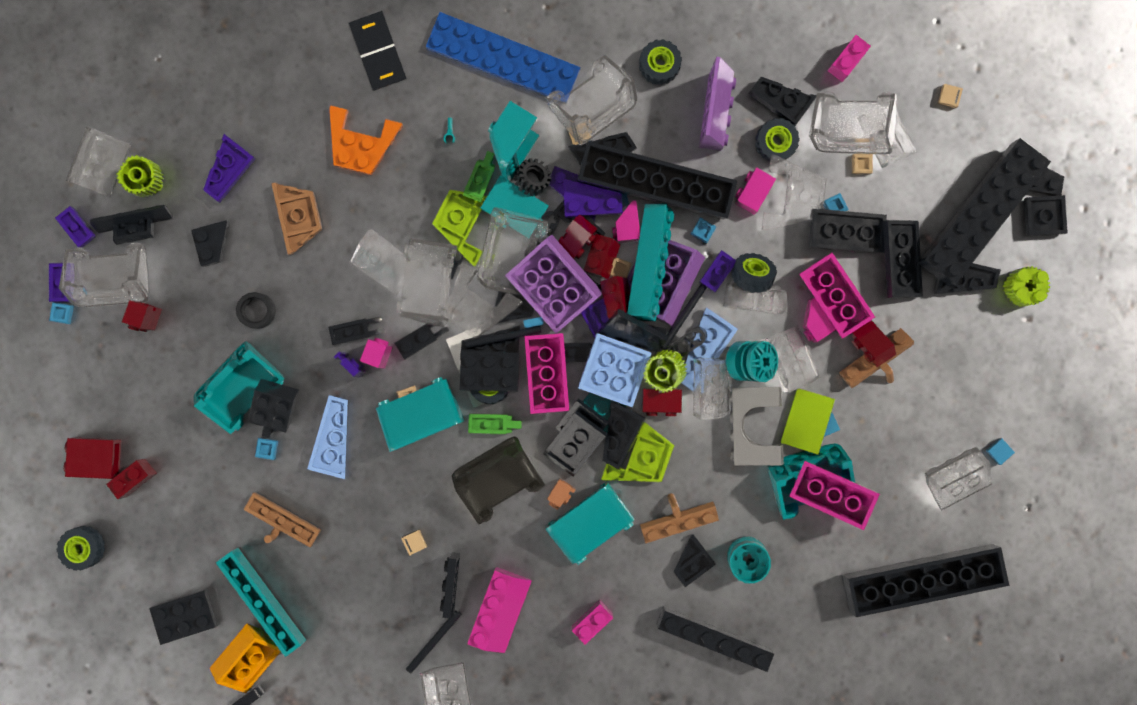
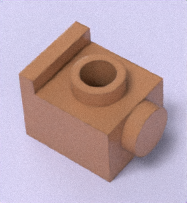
M559 478L547 497V500L550 501L549 505L557 510L562 504L566 505L572 496L569 492L574 493L576 488Z

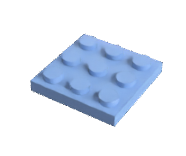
M597 333L577 388L633 407L651 352Z

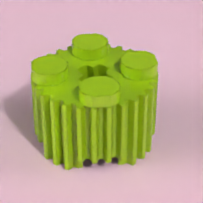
M132 155L131 158L127 157L126 163H122L123 166H120L121 170L116 173L118 175V183L122 184V187L125 188L124 190L139 197L153 196V193L156 194V192H160L163 188L162 180L164 178H162L163 174L159 165L142 156Z
M1033 266L1016 269L1009 274L1006 281H1003L1005 283L1002 286L1004 287L1003 291H1005V295H1008L1007 298H1010L1009 301H1013L1015 306L1039 304L1048 296V288H1050L1048 286L1050 284L1048 282L1049 275L1046 271H1041L1037 267L1033 268Z
M662 350L646 363L645 372L643 373L645 375L644 379H646L645 382L652 385V388L655 387V390L659 389L662 393L672 391L686 377L687 368H685V360H682L683 357L677 351Z

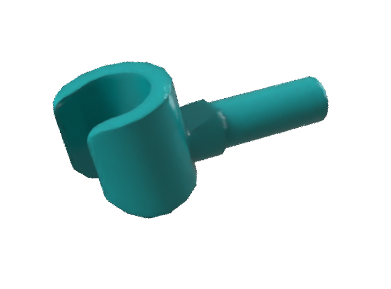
M451 117L448 118V130L443 138L446 144L447 137L450 135L453 137V144L456 141V137L453 135Z

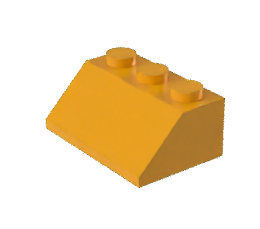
M246 624L209 669L217 684L247 693L281 651L271 637L262 629Z

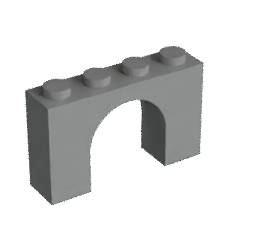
M781 387L732 388V392L729 393V401L733 403V411H730V422H733L730 439L731 442H734V449H731V460L734 461V465H783V445L757 444L748 438L744 430L745 418L752 409L756 407L782 406Z

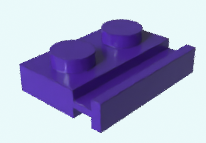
M604 298L589 305L581 312L594 339L596 334L599 333V329L609 320Z
M339 351L334 356L335 359L341 360L340 364L353 377H362L366 373L363 369L365 365L357 358H348L349 354L347 352Z

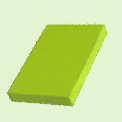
M797 388L781 443L819 455L835 399Z

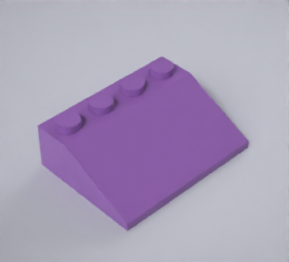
M716 57L709 72L699 148L721 151L728 143L729 134H726V127H730L731 115H728L729 108H732L734 97H731V91L736 86V78H733L734 71L721 57Z
M553 235L547 237L505 275L556 334L602 294V291Z
M670 240L667 247L668 258L665 260L664 266L665 277L662 279L661 285L663 291L659 298L660 311L656 320L673 326L705 257L696 249ZM635 263L627 277L630 292L632 287Z

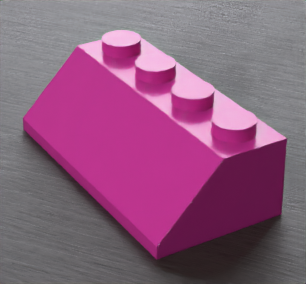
M833 253L826 255L799 274L842 339L875 318V315Z
M563 333L525 336L530 414L569 411Z
M804 461L789 497L864 530L880 494Z
M496 567L467 644L484 651L505 653L532 580Z

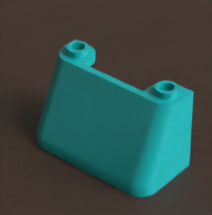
M245 341L194 394V407L229 434H232L243 426V415L251 408L254 390L260 380L264 379L282 385L284 376L250 343Z
M442 377L432 380V385L391 402L387 399L378 403L379 407L376 408L390 452L465 421L448 379L443 380Z
M841 445L821 446L819 455L803 451L785 456L783 465H767L779 512L783 520L794 518L799 514L798 506L805 504L789 497L804 461L855 482L852 460Z
M606 481L600 485L597 492L593 491L587 498L562 516L560 515L558 520H552L546 524L545 530L572 564L577 563L579 565L587 559L586 555L622 529L626 531L634 525L633 521L635 518L610 483Z

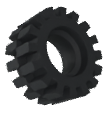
M532 158L524 160L514 174V181H517L515 183L516 187L520 185L519 190H525V195L529 192L530 196L539 195L548 187L551 181V171H547L549 167L547 165L544 167L543 161L538 163L536 158L534 161ZM527 172L534 173L538 177L539 182L531 181L527 177Z

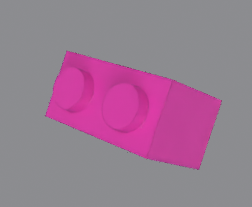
M855 35L828 69V72L843 82L871 45L858 35Z
M757 167L753 172H748L744 179L747 182L744 188L740 187L735 195V198H737L735 204L753 215L758 212L776 181V178Z
M380 338L368 339L360 361L385 369L393 347L388 346V341Z
M599 599L572 625V632L586 645L613 619V613Z

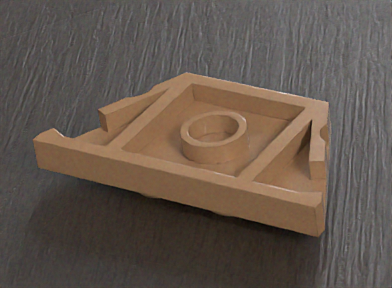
M271 183L287 254L293 255L323 230L315 194L312 191Z

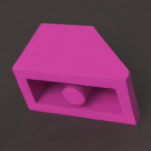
M636 200L630 203L615 222V227H612L613 239H616L618 243L639 241L640 228Z
M811 298L808 300L803 322L805 331L803 333L809 341L812 340L815 343L836 329L816 299Z

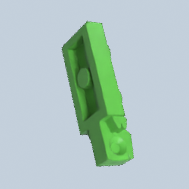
M487 151L484 160H477L463 196L479 202L482 201L495 171V165L492 164L495 153Z
M469 414L468 433L507 434L512 433V428H522V421L512 420V416L504 414Z

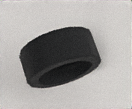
M257 292L245 294L240 298L236 306V316L244 326L253 329H261L270 325L276 314L272 299L267 295ZM251 300H261L267 307L266 316L259 322L250 321L245 315L246 305Z

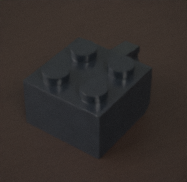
M261 379L254 390L248 422L263 426L262 436L270 438L273 429L286 433L293 418L299 389Z

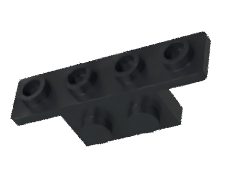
M157 205L90 219V224L98 233L113 230V242L119 245L154 238V222L172 219V214L165 205Z

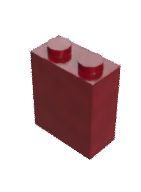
M67 438L64 447L66 461L63 465L65 477L113 479L119 474L121 439Z

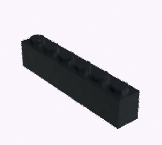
M664 606L656 623L659 630L768 672L774 657L773 651L766 646Z

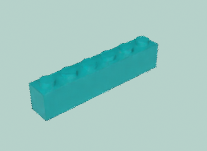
M645 204L627 312L640 321L656 322V317L660 311L659 298L663 291L661 285L662 279L665 277L664 266L665 260L668 258L667 247L668 241L671 239V223L674 221V212L667 204Z
M239 548L232 550L216 562L217 566L285 657L306 641L300 630Z

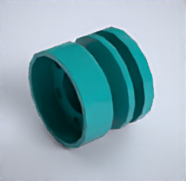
M737 341L731 345L727 352V371L733 379L738 381L767 382L774 377L778 368L777 351L769 342Z
M743 536L730 544L727 551V560L733 575L739 581L757 583L768 575L771 568V559L765 546L758 539L751 536ZM748 554H750L751 558H749L748 561H745L744 557H747Z

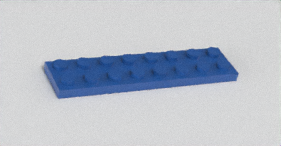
M439 12L426 44V49L565 104L568 102L581 69L579 66L442 12Z

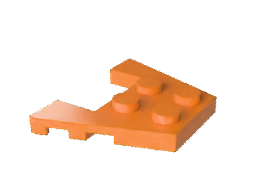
M330 105L333 165L372 175L385 156V152L394 142V138L403 128V124L385 119L381 138L345 130L344 126L348 110Z

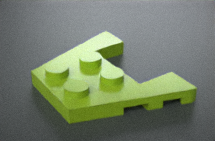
M449 190L432 225L475 267L483 251L465 241L482 210L480 207L487 196H484L482 201L479 202L463 196L461 191Z
M644 422L637 436L627 468L618 470L607 463L601 480L662 482L675 445Z

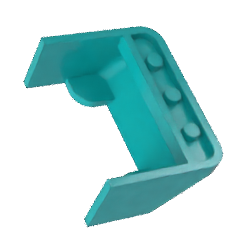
M509 101L497 122L493 121L488 129V132H490L489 138L501 174L509 181L513 179L515 171L523 163L540 136L531 130L537 117L512 101Z

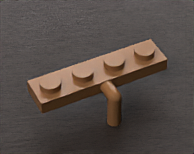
M900 328L888 337L895 345L896 355L876 367L872 362L869 363L863 355L840 371L839 374L851 388H854L881 368L885 372L886 381L893 383V370L887 363L914 345V340Z
M256 492L252 494L244 508L248 513L274 527L271 533L264 537L265 543L276 540L280 531L311 548L321 532V529Z
M671 493L668 494L667 498L673 514L640 524L645 543H649L719 521L714 502L680 512L675 495Z

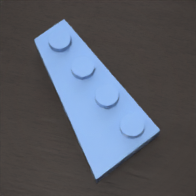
M707 307L699 324V327L706 330L707 339L688 354L685 362L687 374L683 382H681V384L693 392L697 390L738 330ZM696 333L693 341L700 339L702 334Z
M332 395L328 396L308 470L345 479L347 399Z

